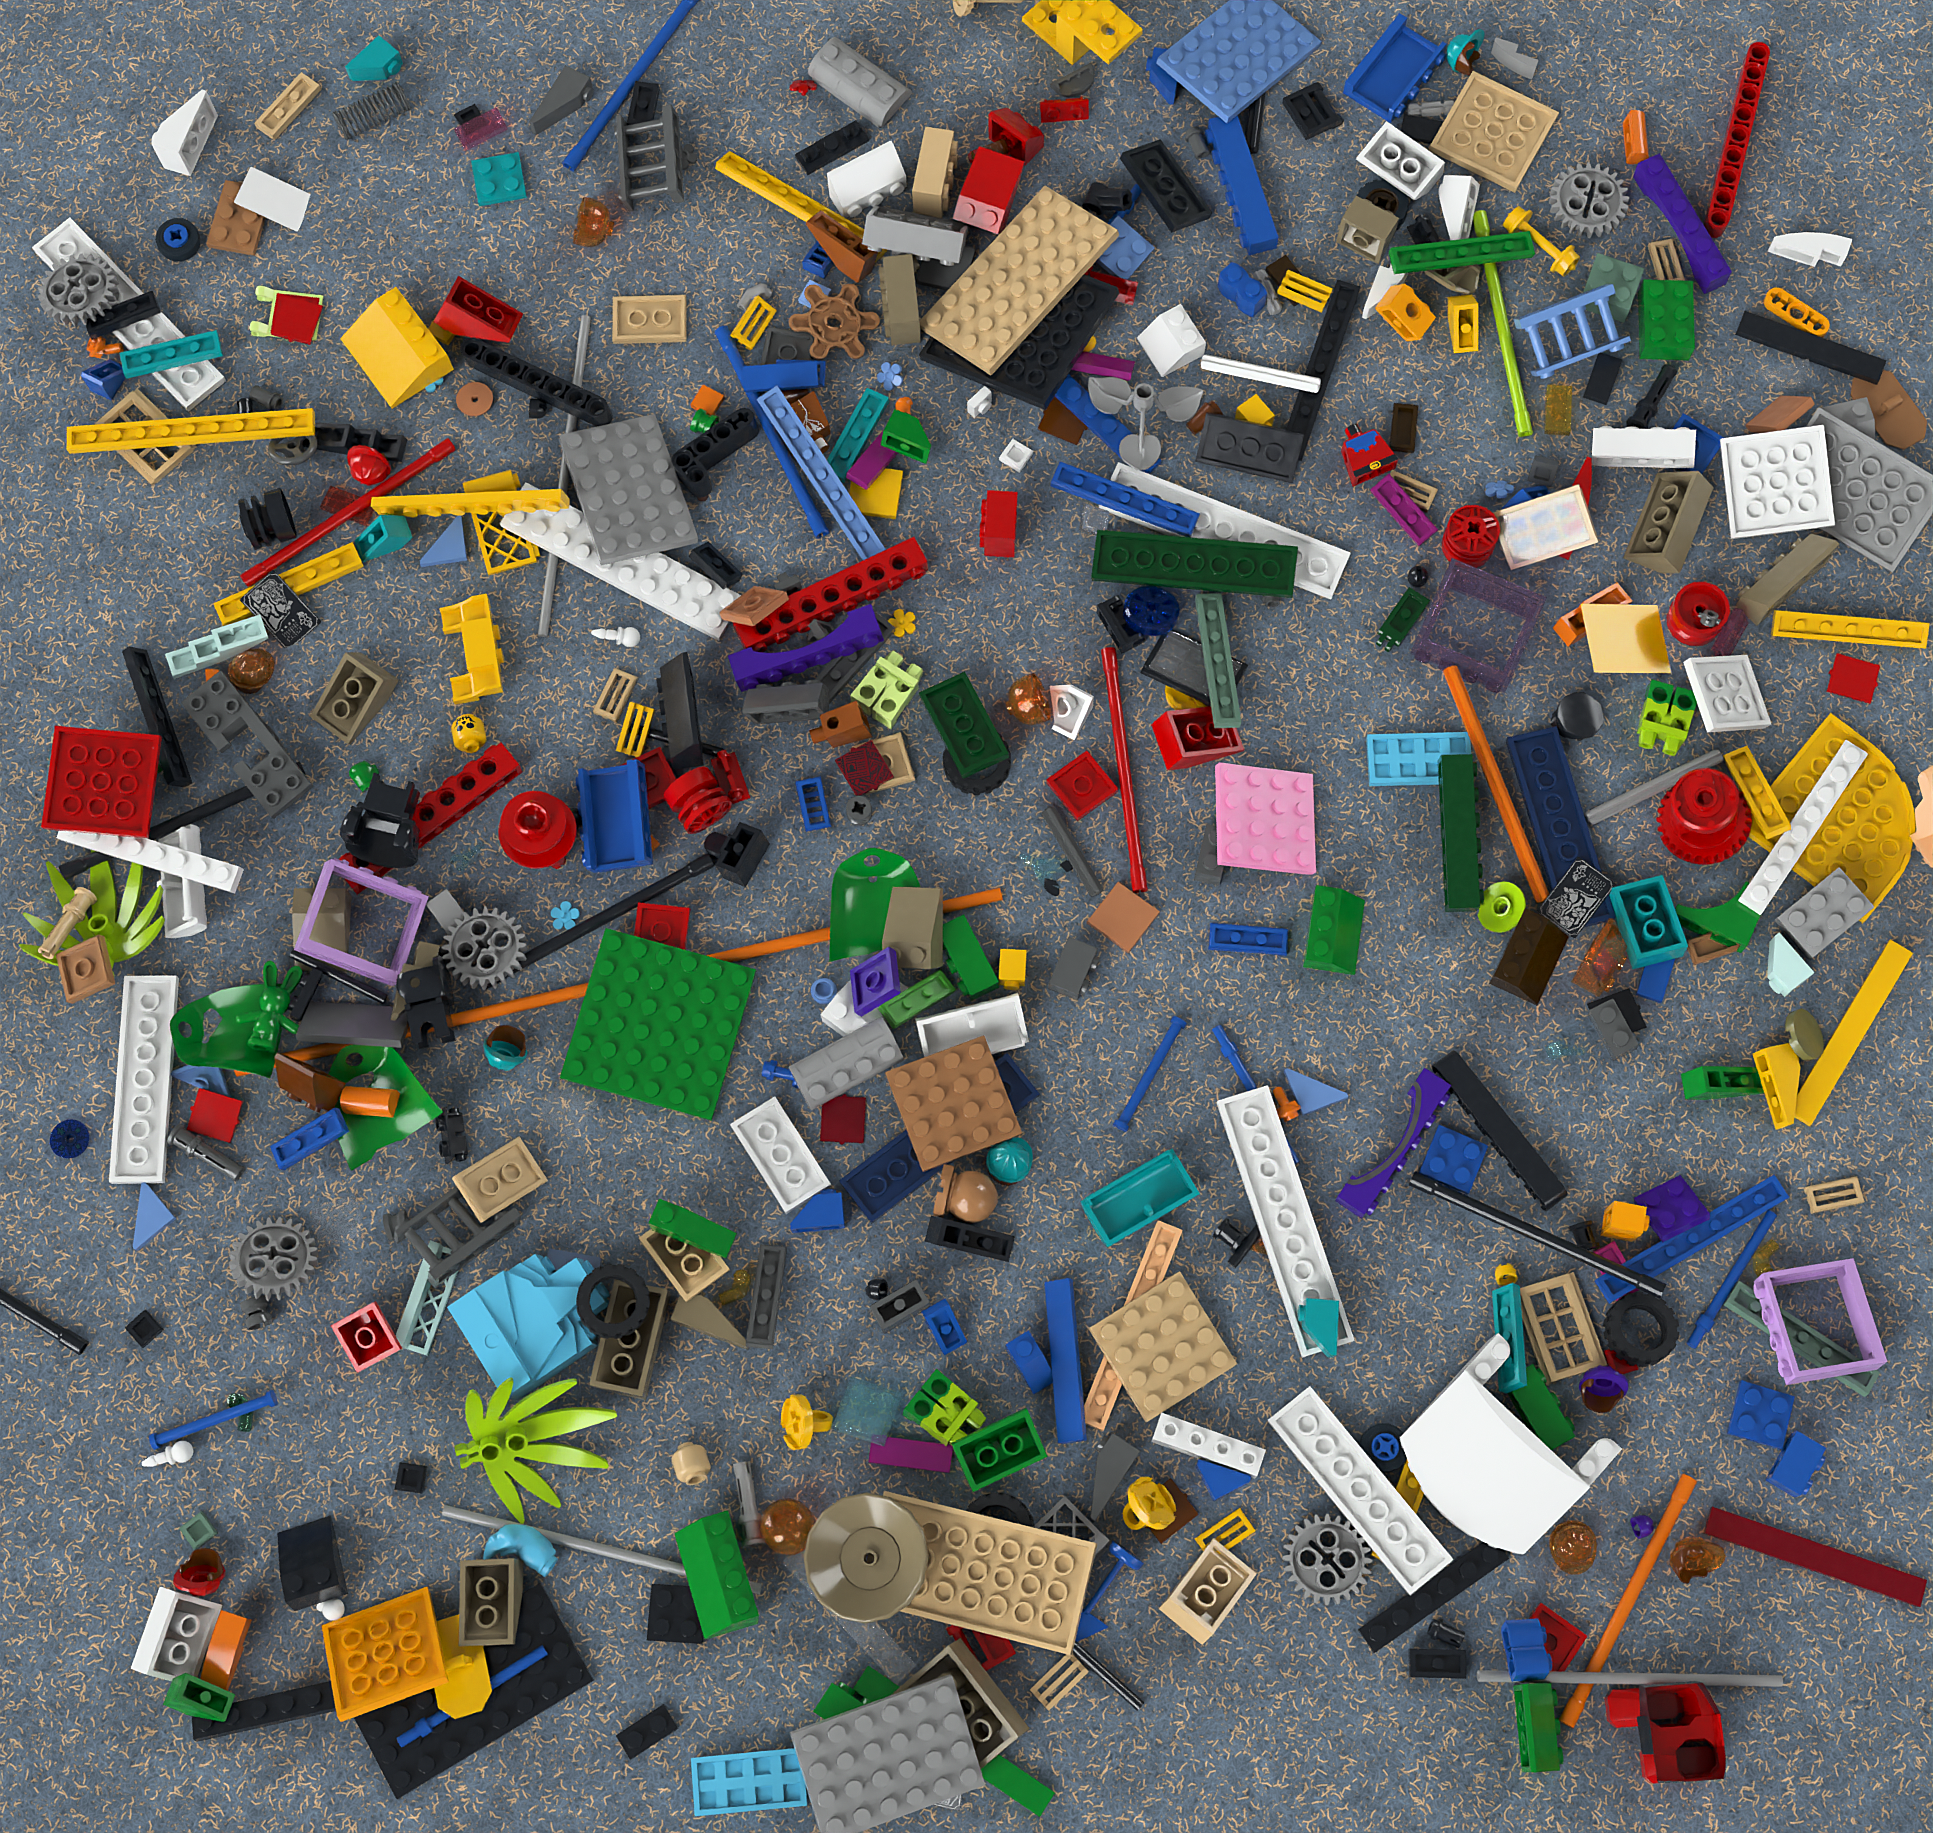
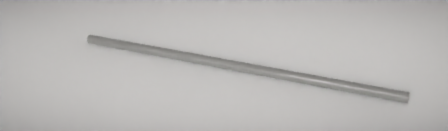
M588 315L581 316L572 383L579 387H582L591 317ZM568 414L565 434L576 431L577 417ZM562 453L558 489H562L567 495L570 471L564 453ZM550 552L538 629L539 637H548L558 556Z

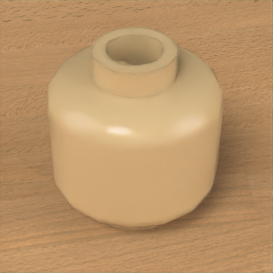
M692 1442L679 1445L678 1450L672 1455V1464L677 1479L685 1482L687 1485H696L703 1482L711 1468L705 1448Z

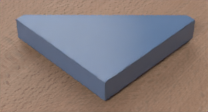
M457 516L422 557L420 560L421 567L467 561L462 516Z
M186 1065L171 1071V1076L197 1088H204L231 1097L222 1068Z
M1287 1068L1283 1071L1296 1102L1301 1106L1300 1112L1302 1116L1348 1099L1347 1093L1291 1069Z
M146 1182L141 1183L133 1240V1248L136 1251L176 1220L175 1216Z

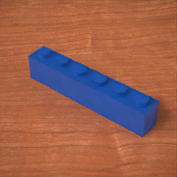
M1238 115L1228 123L1224 122L1220 117L1209 119L1208 129L1205 130V138L1207 144L1212 143L1214 149L1212 150V159L1215 165L1219 164L1221 170L1218 172L1221 185H1225L1227 189L1225 193L1227 205L1232 206L1234 213H1232L1234 226L1239 227L1241 234H1239L1241 247L1247 249L1248 255L1277 249L1279 237Z

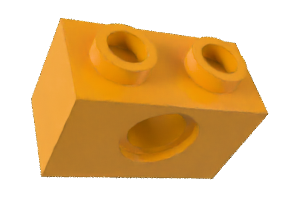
M1404 283L1391 286L1375 309L1404 340L1409 342L1420 340L1436 317L1430 311L1429 306L1414 294V290Z
M1613 1201L1604 1210L1600 1236L1633 1242L1643 1234V1231L1646 1232L1648 1229L1650 1217L1646 1215L1647 1207Z

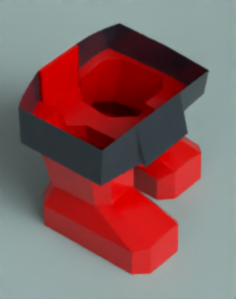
M1688 1681L1639 1685V1688L1610 1690L1604 1697L1607 1721L1613 1727L1638 1726L1641 1744L1639 1754L1642 1777L1650 1784L1717 1780L1726 1777V1754L1721 1715L1709 1691L1702 1682ZM1678 1713L1682 1715L1674 1724L1656 1725L1650 1721L1675 1718ZM1707 1741L1714 1747V1750L1711 1751L1707 1746L1679 1747L1684 1742Z

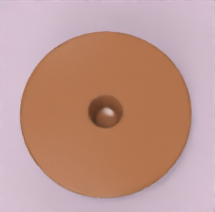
M471 382L464 385L458 391L456 403L462 413L468 416H479L486 413L492 406L493 394L487 385L480 382Z

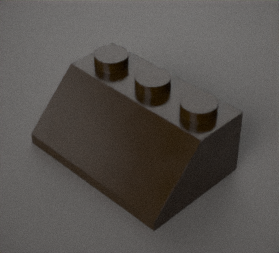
M1525 908L1489 984L1537 1006L1568 940V936L1550 919Z

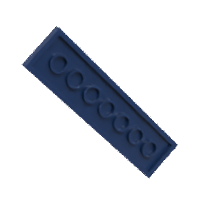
M1557 726L1507 737L1506 744L1551 891L1577 857H1580L1602 873ZM1609 895L1584 927L1615 920L1616 916Z
M1008 1053L995 1062L1015 1114L1039 1097V1092ZM905 1130L840 1179L839 1183L872 1224L942 1171L944 1165L922 1172L907 1130Z

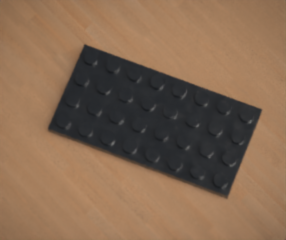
M542 1583L522 1593L515 1644L484 1645L483 1647L490 1678L541 1645L544 1646L548 1655L493 1689L482 1711L457 1719L449 1717L432 1728L433 1732L425 1737L419 1736L404 1747L399 1745L396 1738L414 1727V1723L421 1718L426 1717L427 1719L441 1710L437 1705L434 1688L354 1717L396 1799H400L594 1681Z

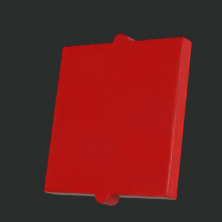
M283 295L271 335L288 339L289 342L297 341L311 345L323 306L307 302L304 298L300 300Z
M1836 653L1833 668L1829 671L1831 676L1826 692L1871 704L1874 689L1878 686L1876 681L1880 665Z
M199 1088L194 1106L190 1107L192 1113L187 1130L231 1143L236 1125L240 1124L239 1115L244 1101Z

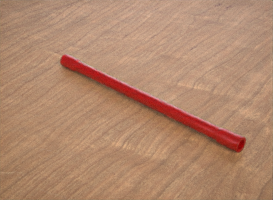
M446 438L431 448L426 454L286 547L239 575L248 588L272 570L371 506L372 497L386 496L432 464L441 461L456 451L454 445Z
M1106 647L1101 650L1103 671L1106 677L1130 859L1132 892L1139 893V890L1147 892V879L1143 866L1120 694L1116 648Z

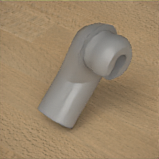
M764 283L748 288L738 302L737 307L746 311L755 296L759 295L763 300H768L772 295V290Z

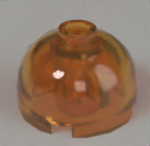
M583 197L577 214V230L574 229L573 244L582 247H595L603 243L606 235L611 236L614 222L610 221V212L601 201L590 197Z
M1035 673L1018 678L1011 685L1008 692L1009 700L1005 702L1008 713L1014 715L1019 722L1026 725H1038L1051 719L1049 702L1047 701L1045 704L1042 693L1045 690L1044 686Z
M792 1498L779 1499L771 1503L764 1510L760 1519V1533L763 1541L775 1553L787 1554L788 1556L796 1555L805 1550L808 1533L816 1520L813 1513L802 1502Z

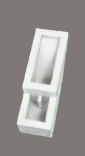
M1791 233L1775 236L1768 252L1815 267L1819 259L1841 266L1848 254L1852 239L1826 233Z
M1390 265V268L1379 266L1363 310L1362 318L1367 319L1378 312L1375 307L1391 286L1403 284L1409 273L1394 274L1392 265Z

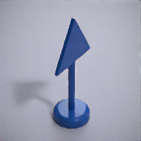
M1114 1540L1109 1545V1551L1119 1560L1087 1606L1082 1609L1076 1635L1077 1642L1108 1628L1106 1624L1090 1612L1122 1566L1126 1564L1134 1570H1139L1144 1564L1142 1560Z

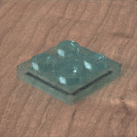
M850 1377L833 1423V1430L885 1446L902 1398V1393Z

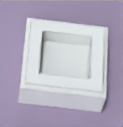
M1012 439L1000 455L999 460L1020 473L1033 455V450Z

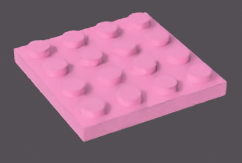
M1218 763L1215 765L1218 865L1306 875L1316 873L1313 774L1228 763Z

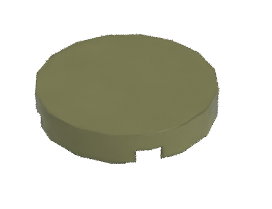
M1802 1008L1790 1012L1786 1017L1785 1030L1786 1032L1790 1031L1792 1038H1789V1044L1793 1051L1805 1061L1820 1058L1824 1050V1041L1819 1024L1814 1016Z

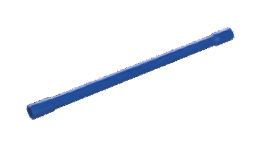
M699 0L681 1L583 137L563 160L562 164L567 169L571 167L569 170L575 171L588 149L634 88L635 81H639L685 16Z
M721 326L715 330V335L723 351L727 354L744 389L743 366L746 365L737 349L734 338L730 336L731 332L728 326ZM746 393L807 516V521L816 539L822 537L821 533L823 536L829 534V530L820 512H818L780 434L756 400L761 396L760 393Z

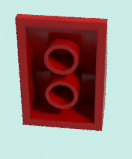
M979 146L960 192L952 219L1000 234L1005 229L1025 161Z
M458 276L433 322L454 335L509 343L523 313Z
M1211 706L1166 711L1151 724L1167 771L1190 768L1244 751L1237 728H1214Z

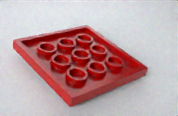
M55 726L41 828L149 839L162 737L152 734Z

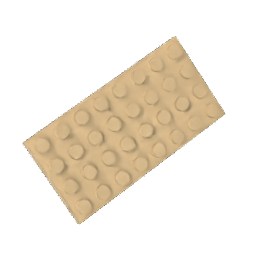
M1044 186L919 321L920 329L989 375H992L1118 238V230L1049 187Z
M884 1491L883 1496L891 1497L912 1512L924 1531L929 1556L924 1583L912 1602L902 1609L901 1612L1072 1655L1097 1543ZM869 1553L867 1563L871 1564L874 1561V1555Z

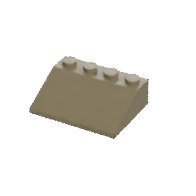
M960 1638L943 1649L893 1694L949 1674L952 1675L980 1769H982L1030 1728Z

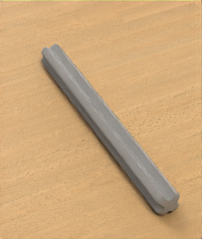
M1712 750L1585 812L1584 816L1587 823L1594 825L1674 786L1689 771L1699 768H1711L1723 761L1721 752L1719 750Z

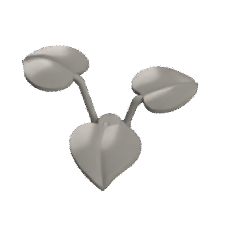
M1089 377L1088 380L1090 399L1099 411L1106 414H1116L1121 410L1122 404L1128 406L1133 401L1134 407L1141 412L1139 435H1127L1121 440L1119 445V454L1123 461L1135 470L1140 471L1152 467L1159 459L1161 453V444L1158 438L1154 435L1144 436L1145 412L1152 408L1153 401L1161 412L1166 411V415L1170 420L1185 422L1196 414L1203 396V389L1181 386L1165 389L1157 399V394L1154 392L1153 387L1146 383L1137 385L1134 392H1131L1129 384L1120 378Z

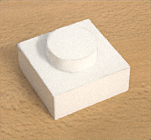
M986 386L980 389L967 402V412L974 418L979 413L985 414L992 405V392Z

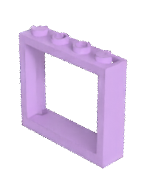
M336 858L328 860L324 863L294 950L390 986L396 985L397 975L400 974L403 964L407 961L429 896L421 894L422 891L417 890L416 887L407 886L405 888L400 886L398 881L393 878L384 876L382 879L374 876V872L370 869L351 867L346 860ZM331 874L412 904L390 969L309 939Z
M1854 1258L1762 1273L1754 1281V1294L1760 1300L1762 1319L1768 1326L1770 1345L1776 1351L1779 1361L1778 1370L1780 1375L1784 1377L1786 1385L1877 1370L1887 1362ZM1836 1276L1863 1360L1799 1371L1773 1286Z

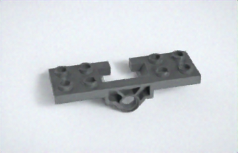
M221 670L181 702L221 753L232 746L230 741L247 727H250L269 751V754L252 768L245 761L241 760L233 767V770L273 819L314 787L286 752L287 750L282 745L279 737L263 721L258 713L252 709Z

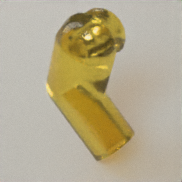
M1770 1239L1753 1254V1271L1758 1277L1762 1273L1773 1271L1770 1268L1769 1258L1780 1249L1773 1239Z
M739 1269L734 1273L731 1289L718 1293L723 1306L746 1296L751 1278L744 1269Z

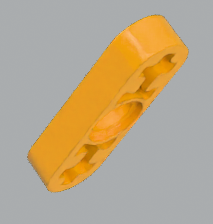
M1772 288L1767 292L1764 298V306L1769 311L1799 330L1822 338L1826 335L1830 323L1825 316L1781 288ZM1778 296L1780 298L1779 302L1773 303L1772 299ZM1788 302L1789 305H1788V307L1786 308V310L1784 311V310H1783V307H1784V306L1786 305V303ZM1790 310H1800L1803 317L1800 319L1793 318ZM1810 316V320H1808L1807 324H1804L1806 318ZM1817 323L1821 324V328L1817 331L1813 329Z

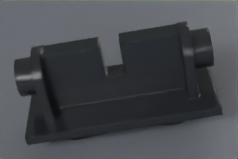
M1424 215L1417 216L1415 218L1416 223L1407 226L1415 245L1441 242L1430 219L1424 217Z
M443 1107V1113L435 1119L436 1129L438 1132L441 1131L442 1141L439 1142L440 1156L445 1158V1164H449L453 1158L456 1159V1162L465 1161L466 1155H468L466 1136L456 1137L455 1133L465 1131L463 1114L459 1112V1108H451L448 1110L449 1113H447V1107Z

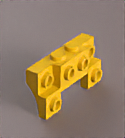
M488 595L471 596L461 603L440 608L444 634L462 632L467 670L469 672L465 675L450 678L454 704L479 701L480 696L503 693L500 664L504 663L502 648L497 646V640H501L499 626L493 624Z

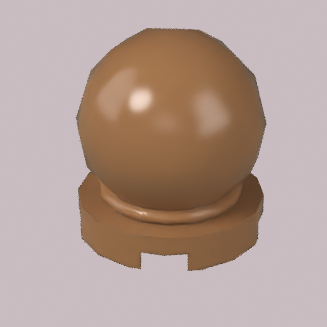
M944 1164L940 1177L942 1179L940 1187L943 1188V1193L937 1191L933 1216L944 1218L945 1212L948 1213L950 1211L956 1219L965 1223H979L987 1219L998 1203L996 1185L987 1175L978 1171H965L957 1175V1173H954L955 1166Z

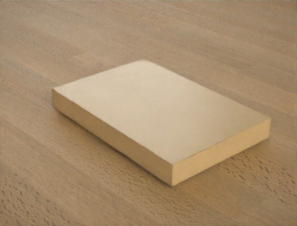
M686 295L613 297V344L687 342Z
M520 1136L452 1178L480 1223L548 1181Z

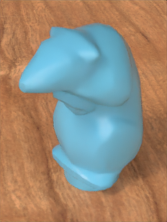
M520 1524L504 1525L498 1532L491 1535L486 1543L483 1556L485 1560L491 1559L498 1553L501 1556L509 1554L518 1555L526 1566L536 1570L537 1573L544 1577L551 1572L558 1561V1558L555 1557L556 1550L545 1536L533 1527Z

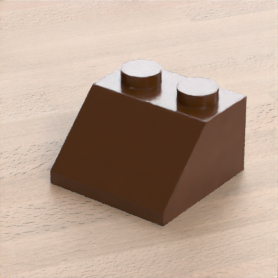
M276 1053L274 1058L278 1085L288 1092V1098L300 1103L304 1100L307 1102L305 1105L307 1108L319 1113L321 1109L330 1111L335 1107L346 1084L345 1082L308 1063Z

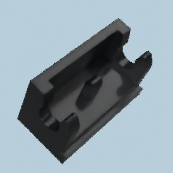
M1119 595L1097 604L1096 613L1121 654L1146 641L1142 632L1139 631L1124 607Z

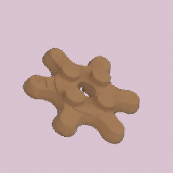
M845 284L841 288L839 295L835 297H828L817 285H809L805 288L804 296L811 304V310L806 314H793L789 318V327L794 332H808L814 337V342L810 347V355L813 359L818 361L824 359L828 351L836 347L845 350L851 359H859L863 356L865 348L858 340V333L862 330H874L880 324V318L874 312H860L856 309L854 302L859 295V289L854 284ZM837 319L841 325L839 328L831 327L830 325L828 326L827 321Z

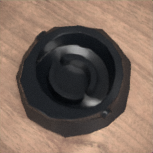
M1574 692L1561 699L1558 708L1551 718V726H1557L1560 736L1577 739V741L1593 737L1604 723L1601 704L1585 692Z

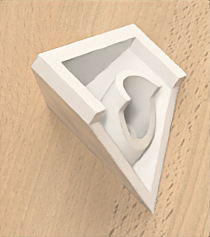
M1073 685L1050 686L1055 723L1052 729L1075 740L1093 708L1094 696Z

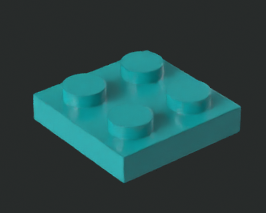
M519 152L471 160L479 207L527 198Z

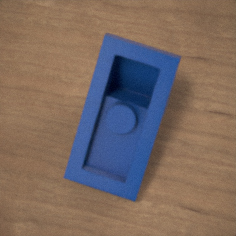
M946 1299L921 1311L928 1328L944 1355L967 1343Z

